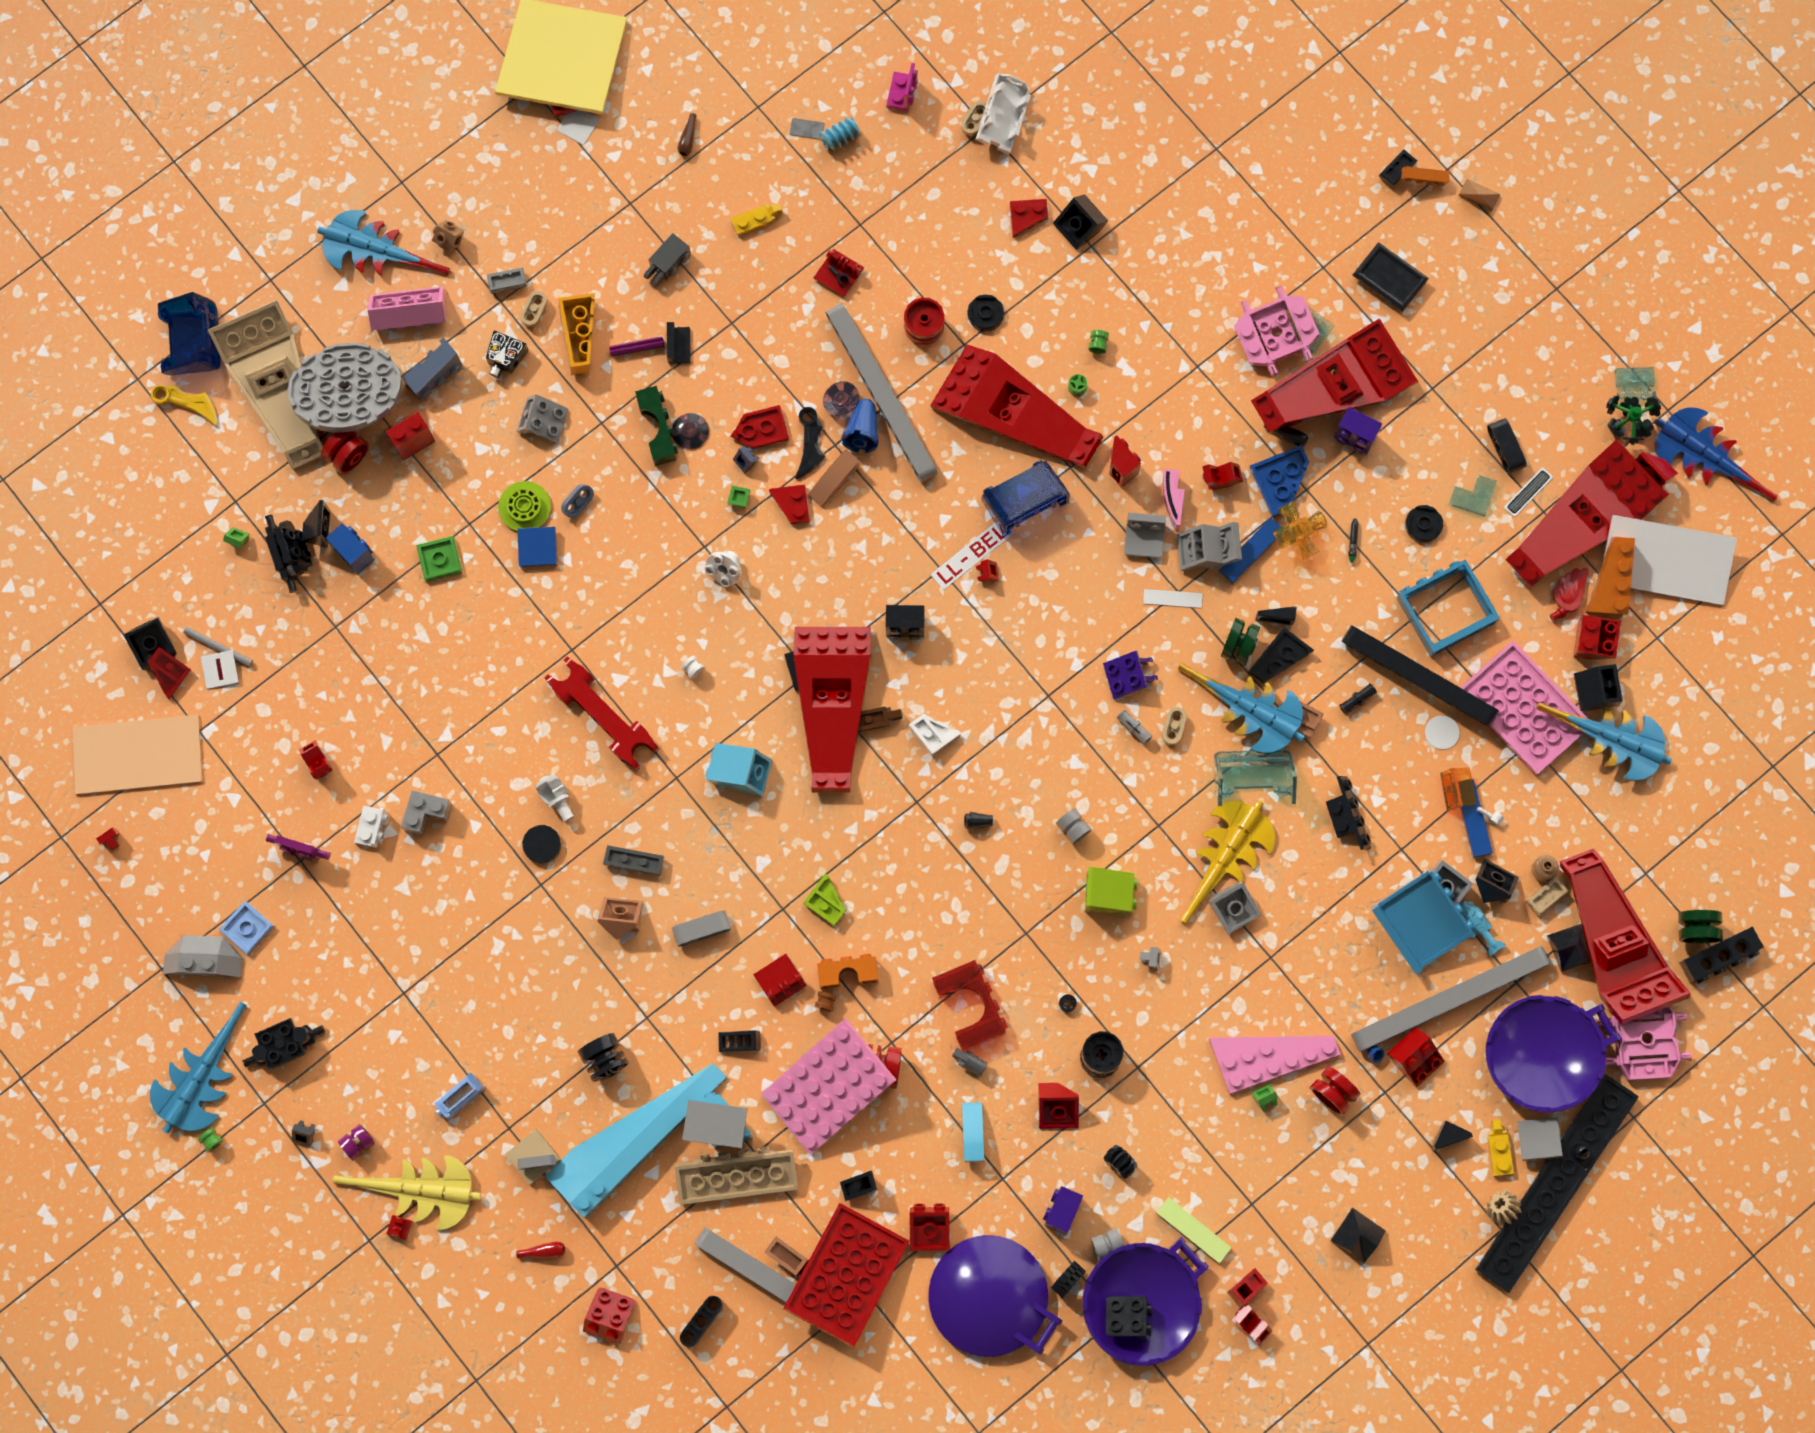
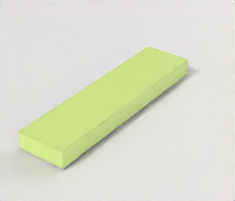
M1169 1197L1156 1212L1217 1263H1220L1232 1248Z

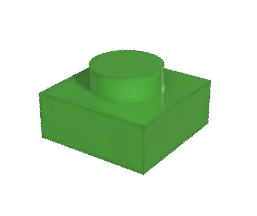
M732 485L728 505L746 509L751 492L750 489Z
M232 527L224 535L223 542L241 548L249 540L250 534Z

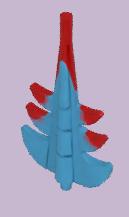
M345 211L337 215L327 228L318 227L317 233L324 235L322 249L325 259L338 270H342L344 257L348 253H352L353 264L361 273L364 272V264L369 257H373V266L378 275H382V269L387 260L431 269L446 275L450 272L449 267L433 263L394 246V241L400 234L398 229L391 230L383 235L381 239H378L377 235L384 226V221L369 223L361 231L358 230L360 221L366 216L365 211Z

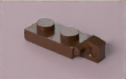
M884 706L862 711L858 733L893 725V721L903 719L901 709L891 711V707L886 708Z

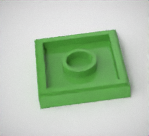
M453 536L416 545L425 582L462 573Z

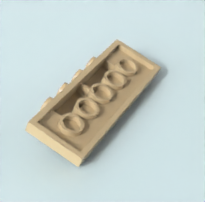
M760 1147L757 1149V1152L743 1149L734 1155H730V1152H721L718 1154V1157L710 1158L709 1154L698 1156L695 1162L675 1164L680 1205L798 1190L793 1149L775 1152L774 1149L769 1150V1147Z

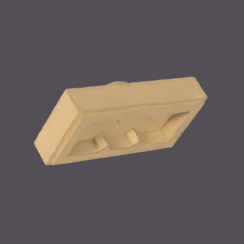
M1554 877L1525 902L1537 916H1540L1564 896L1568 890L1557 877Z

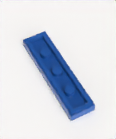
M1270 518L1241 547L1242 560L1222 566L1219 572L1233 584L1271 546L1285 529L1273 518Z
M1474 779L1455 782L1454 787L1472 856L1476 858L1490 855L1493 851L1484 816L1477 811V808L1481 807Z

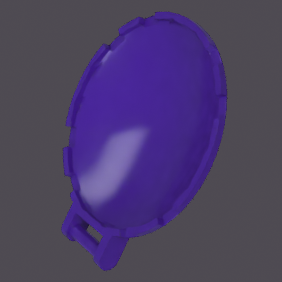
M1535 995L1514 1002L1499 1014L1487 1037L1486 1061L1489 1073L1496 1086L1511 1101L1536 1112H1560L1579 1105L1595 1091L1605 1071L1606 1047L1619 1042L1622 1038L1620 1034L1616 1033L1608 1019L1603 1004L1585 1011L1565 998ZM1598 1015L1610 1038L1605 1039L1593 1016Z
M994 1235L968 1238L956 1244L945 1253L931 1276L928 1301L933 1321L948 1342L968 1354L982 1357H997L1009 1354L1026 1345L1042 1355L1047 1341L1056 1327L1060 1326L1063 1320L1047 1310L1048 1286L1038 1261L1026 1248L1008 1238ZM1048 1318L1051 1322L1036 1344L1033 1343L1032 1339L1045 1319Z
M1182 1236L1168 1249L1151 1243H1133L1121 1246L1106 1254L1091 1271L1083 1292L1084 1319L1094 1341L1111 1357L1131 1365L1150 1366L1165 1362L1178 1355L1194 1337L1202 1312V1298L1200 1297L1196 1279L1208 1269L1209 1265L1199 1259L1187 1246L1186 1240ZM1178 1249L1197 1267L1194 1271L1176 1253ZM1109 1296H1147L1149 1304H1152V1316H1149V1324H1152V1336H1149V1342H1140L1139 1337L1107 1336L1106 1299Z

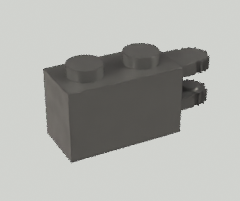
M672 233L648 259L650 267L643 277L649 279L655 272H658L659 274L652 282L654 286H658L664 278L667 280L670 276H674L681 263L687 262L690 258V246Z

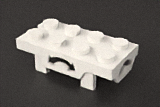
M997 73L995 75L977 133V141L985 145L991 143L997 147L996 150L1007 155L1011 153L1014 140L1019 136L1027 104L1031 96L1029 94L1030 88L1027 87L1025 81L1010 74Z

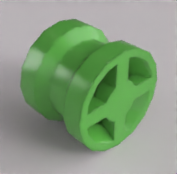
M1075 374L1069 379L1068 390L1073 396H1082L1087 389V379L1081 374Z
M211 1128L198 1138V1142L203 1144L205 1151L209 1153L216 1149L223 1142V1139L216 1135L214 1128Z

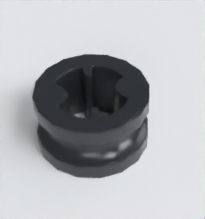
M1066 994L1059 1000V1006L1062 1011L1071 1012L1076 1008L1077 1001L1074 996ZM1063 999H1072L1073 1002L1071 1004H1073V1007L1064 1008L1063 1005L1065 1003H1062Z

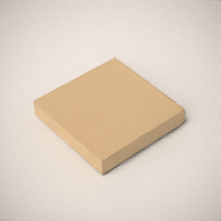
M537 1129L533 1130L505 1154L529 1185L533 1184L553 1166L519 1170L518 1159L555 1155L556 1164L561 1160Z

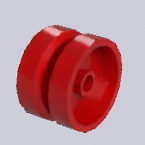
M925 297L915 299L908 304L904 311V329L911 341L921 345H928L941 338L945 325V314L942 306L937 301Z
M355 431L335 432L324 444L321 456L328 463H333V467L339 473L346 474L363 460L369 450V444L361 436H357Z
M1327 1066L1321 1073L1323 1081L1316 1079L1309 1088L1327 1107L1343 1116L1350 1108L1347 1101L1354 1103L1361 1093L1344 1075L1334 1068Z

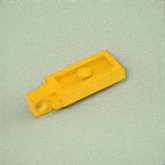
M780 203L772 206L767 204L732 217L731 222L737 236H742L772 224V221L776 220L775 216L783 214Z
M1492 1120V1131H1488L1487 1140L1493 1176L1514 1174L1507 1130H1502L1501 1120Z

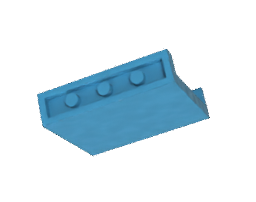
M1431 868L1371 907L1372 912L1416 975L1423 971V967L1471 936L1473 938L1476 936L1474 932L1476 930L1475 925L1470 919L1468 921L1463 916L1465 911L1459 903H1454L1452 900L1454 895L1448 887L1444 888L1440 882L1443 879L1437 871L1433 873Z

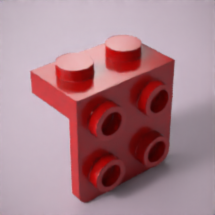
M602 1287L598 1288L586 1314L583 1332L591 1336L603 1338L610 1343L621 1344L624 1329L635 1305V1300Z

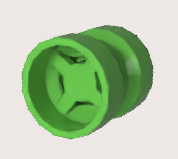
M1092 330L1090 335L1092 342L1089 343L1088 350L1096 354H1105L1109 333L1103 330Z

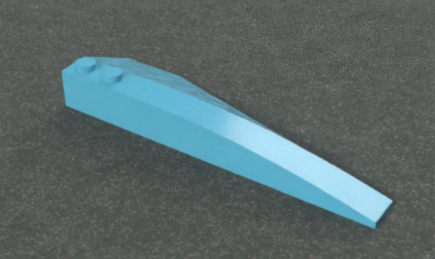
M714 1063L574 1147L545 1177L587 1219L685 1120L688 1100L701 1102L700 1099H703L705 1094L712 1093L727 1076Z

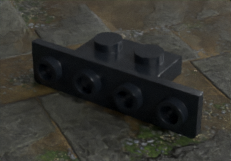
M1338 776L1337 780L1342 796L1326 801L1337 838L1355 833L1360 849L1369 850L1371 849V839L1365 831V821L1359 813V803L1353 795L1352 782L1347 776Z

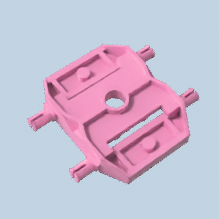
M1282 285L1279 288L1278 286L1275 288L1279 297L1278 300L1252 310L1248 300L1242 301L1240 304L1244 314L1234 325L1249 364L1268 367L1271 376H1274V373L1275 375L1278 374L1275 364L1289 356L1303 353L1306 362H1309V358L1310 361L1313 360L1310 348L1319 337V331L1304 297L1287 296ZM1286 309H1288L1290 316L1293 320V323L1296 327V330L1299 334V337L1301 339L1300 342L1298 341L1296 334L1293 330V327L1290 323V320L1287 316V313L1285 311ZM1253 323H1256L1269 355L1266 354ZM1276 328L1282 330V334L1279 337L1272 335V331Z
M1669 1006L1633 1020L1663 1019V1021L1634 1022L1621 1025L1614 1015L1608 1018L1616 1033L1620 1034L1622 1040L1615 1043L1616 1056L1606 1058V1061H1611L1606 1062V1066H1618L1627 1081L1671 1078L1680 1061L1692 1060L1691 1052L1680 1053L1676 1039V1021H1687V1017H1685L1687 1014H1675ZM1644 1033H1648L1651 1036L1652 1041L1650 1044L1642 1041ZM1668 1054L1666 1058L1629 1060V1057Z

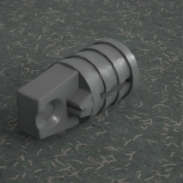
M956 1048L952 1054V1057L960 1062L959 1066L977 1075L978 1078L988 1065V1062L983 1061V1059L978 1058V1056H975L968 1050L965 1053Z

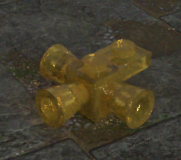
M1295 501L1278 508L1279 512L1289 523L1273 532L1280 548L1282 549L1298 542L1302 560L1319 553L1320 551L1308 536L1314 534L1316 530L1327 527V520L1324 514L1317 511L1308 519L1306 516L1299 519Z

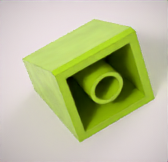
M1088 867L1085 912L1131 915L1132 909L1136 910L1137 898H1133V890H1137L1138 879H1134V873Z

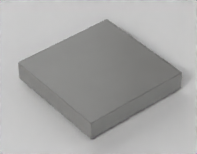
M1558 1117L1518 1121L1522 1161L1563 1158Z

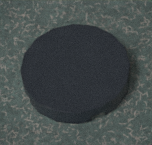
M979 295L968 305V320L977 330L985 332L994 330L1003 321V304L993 295Z
M1419 505L1407 514L1405 520V529L1408 535L1413 540L1421 543L1435 540L1443 528V518L1437 512L1438 510L1429 505Z
M536 825L530 828L524 835L522 841L523 851L531 861L539 864L547 863L558 856L561 849V839L557 831L552 827Z

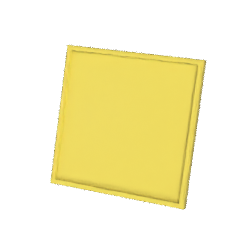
M520 0L495 94L603 114L627 24V17L534 0Z

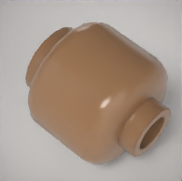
M1542 855L1533 862L1532 874L1539 881H1550L1559 872V864L1551 855Z

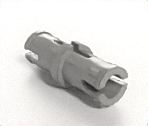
M1123 710L1117 716V719L1128 728V732L1130 734L1133 733L1143 744H1146L1152 738V735L1141 726V722L1139 720L1136 721L1126 710Z

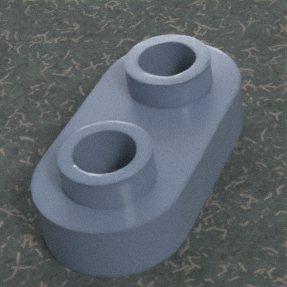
M586 484L578 485L562 503V513L569 518L577 517L593 499V489Z

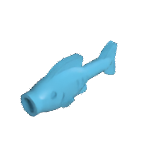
M1468 900L1460 904L1465 911L1463 914L1467 921L1470 919L1476 927V930H1474L1475 935H1482L1489 944V956H1492L1497 950L1506 946L1501 941H1495L1489 933L1488 929L1492 928V926L1487 922L1481 909L1469 903Z

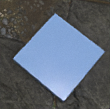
M244 901L219 928V931L245 954L249 955L275 926L247 901Z

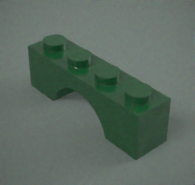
M657 386L635 391L641 414L654 418L659 424V431L656 437L649 442L654 465L657 466L676 461L675 454H678L676 443H672L670 438L674 434L671 425L667 426L666 420L669 419L667 408L663 409L662 402H665L662 391L658 392Z

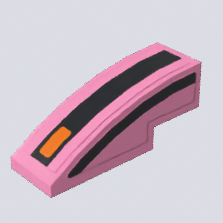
M1164 469L1162 488L1165 508L1174 529L1179 531L1185 489H1177L1179 470Z

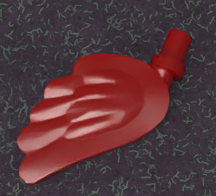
M1574 568L1571 572L1566 573L1565 577L1559 579L1558 585L1553 589L1554 600L1559 608L1556 612L1549 615L1552 621L1564 618L1566 613H1572L1578 609L1583 598L1584 587L1589 573L1588 568H1582L1581 570Z

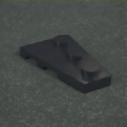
M1283 627L1251 667L1249 673L1264 684L1313 653L1314 649Z

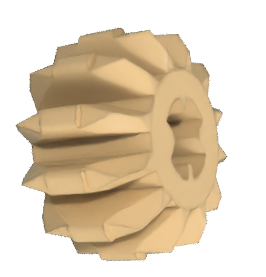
M1506 1190L1502 1194L1497 1191L1495 1197L1490 1196L1492 1201L1486 1203L1488 1207L1486 1210L1487 1214L1494 1222L1500 1225H1504L1506 1222L1511 1224L1513 1218L1517 1219L1516 1214L1521 1213L1519 1208L1521 1206L1520 1201L1514 1193H1509Z

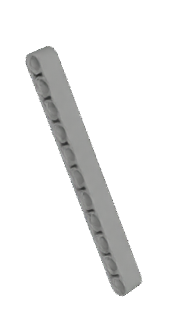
M843 303L825 311L830 324L918 480L922 483L938 475L934 463Z
M1542 946L1537 947L1352 1033L1351 1036L1359 1052H1362L1371 1046L1382 1043L1551 964L1544 948Z

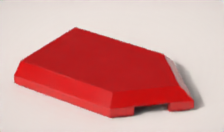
M780 405L743 414L730 437L752 449L788 441L789 436Z

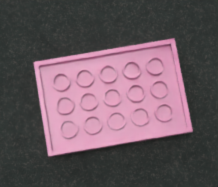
M1514 641L1508 644L1460 687L1500 711L1491 725L1492 730L1536 776L1583 734V732L1563 721L1537 710L1538 702L1588 719Z
M846 1018L761 1094L806 1151L812 1155L893 1084L896 1079Z

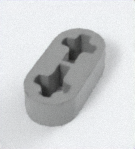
M555 1155L518 1159L519 1170L556 1165Z

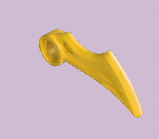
M158 385L152 389L151 398L157 405L163 406L170 402L195 411L214 426L218 425L214 406L206 392L198 395H189L181 391L177 385ZM159 391L166 392V397L159 400L156 398V394Z

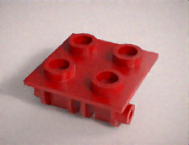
M835 249L829 250L826 254L827 259L813 279L845 297L864 267ZM830 265H832L838 271V273L846 274L849 277V282H847L844 278L840 279V281L844 284L843 287L838 285V279L828 269Z
M787 954L782 955L753 974L774 1007L807 986Z

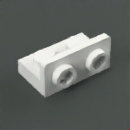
M363 805L354 840L355 844L378 849L379 844H382L384 833H382L383 826L387 825L389 817L384 808L380 807L378 809Z

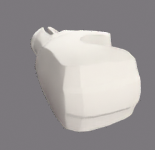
M554 774L542 777L535 785L540 797L548 804L549 809H557L564 823L573 819L575 816L566 803L569 795L559 777Z

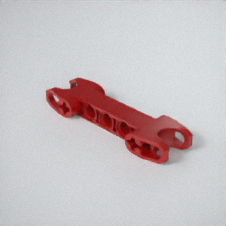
M566 656L563 660L570 669L569 677L564 681H558L547 674L544 677L566 706L575 701L614 740L609 749L622 762L637 771L640 765L633 758L635 749L639 746H646L656 753L659 747L638 721H635L629 727L589 687L595 681L593 676L582 665Z

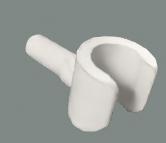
M1481 807L1477 808V811L1487 816L1492 824H1500L1504 819L1503 815L1497 811L1491 814Z

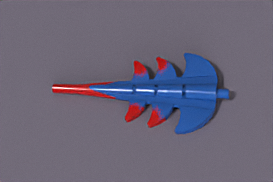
M1687 407L1675 412L1667 422L1659 417L1654 424L1662 429L1655 442L1656 455L1659 458L1665 459L1671 465L1673 458L1678 453H1683L1682 467L1687 478L1692 476L1694 467L1701 462L1704 464L1702 479L1705 485L1709 484L1714 472L1719 471L1760 492L1773 502L1777 499V494L1760 484L1727 456L1731 447L1737 443L1736 440L1724 441L1716 447L1713 445L1714 438L1719 432L1723 431V427L1711 426L1700 432L1696 431L1697 423L1708 414L1707 411L1700 408Z

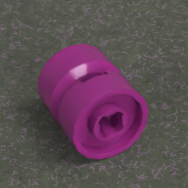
M360 1123L351 1130L350 1135L345 1134L337 1141L352 1161L362 1155L363 1149L368 1150L375 1144L371 1135ZM358 1137L362 1144L358 1145L354 1138Z

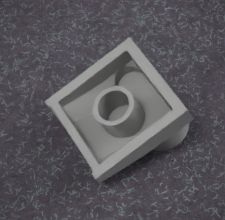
M1242 881L1227 887L1209 900L1211 909L1215 912L1228 935L1253 919L1262 916Z

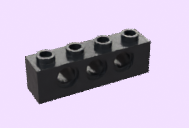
M1752 926L1682 960L1679 964L1690 984L1695 981L1697 984L1708 980L1707 975L1714 973L1716 976L1726 971L1724 967L1730 964L1732 967L1743 963L1742 958L1746 956L1751 959L1759 955V950L1764 948ZM1736 944L1742 945L1743 953L1736 950ZM1719 952L1726 955V961L1719 959ZM1702 960L1708 962V964H1709V969H1708V970H1705V969L1702 967V965H1701Z

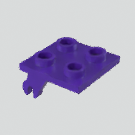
M1135 650L1103 663L1113 699L1148 687L1147 683L1158 680L1157 675L1144 676L1141 665L1153 662L1152 657L1139 658L1138 651Z

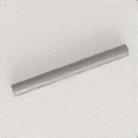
M186 627L183 631L184 634L219 652L232 650L189 627ZM233 650L234 660L248 667L252 665L253 660Z

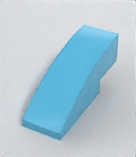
M982 1102L962 1103L964 1162H984Z

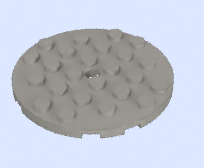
M342 343L325 347L323 352L316 355L311 354L304 359L299 369L294 371L290 378L288 396L294 413L307 425L334 433L356 431L378 422L394 408L401 394L402 379L397 364L393 362L386 352L381 349L370 348V345ZM343 386H349L345 391L341 389Z

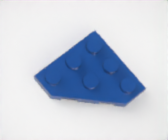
M1302 445L1249 467L1272 518L1290 511L1309 464Z

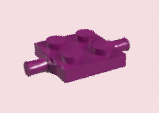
M270 834L266 837V842L276 844L283 853L294 856L296 853L307 861L312 862L313 859L319 860L320 858L329 860L331 852L323 851L320 848L285 837Z

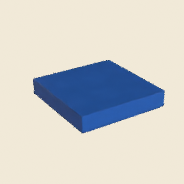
M556 527L517 529L519 567L557 565Z

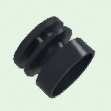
M1099 1031L1093 1033L1086 1039L1080 1052L1082 1068L1095 1078L1111 1076L1117 1071L1123 1059L1124 1048L1121 1041L1110 1032ZM1098 1053H1101L1102 1056H1105L1103 1061L1099 1057H1097Z
M614 1033L599 1037L577 1051L584 1064L593 1062L587 1069L588 1073L595 1072L590 1076L592 1082L608 1079L618 1074L629 1064L627 1058L621 1059L625 1055L623 1051L614 1053V1050L620 1046Z

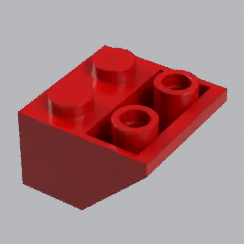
M1116 435L1113 440L1109 474L1122 488L1139 475L1141 459L1135 452L1132 453L1129 450V445L1123 438L1120 439Z
M1582 615L1578 620L1573 657L1589 660L1615 659L1621 621Z
M1416 1027L1387 1053L1394 1065L1416 1088L1445 1062L1431 1038Z

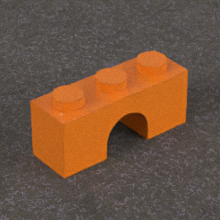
M871 954L860 955V958L852 959V956L841 957L840 961L823 959L821 963H817L820 989L840 987L839 977L846 970L854 971L858 975L859 984L879 982L876 957H872Z

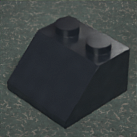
M1084 194L1073 197L1053 224L1077 250L1096 236L1109 220Z

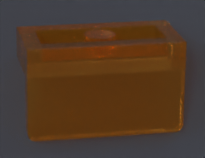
M1469 767L1450 768L1440 773L1447 810H1455L1462 806H1474L1477 804Z

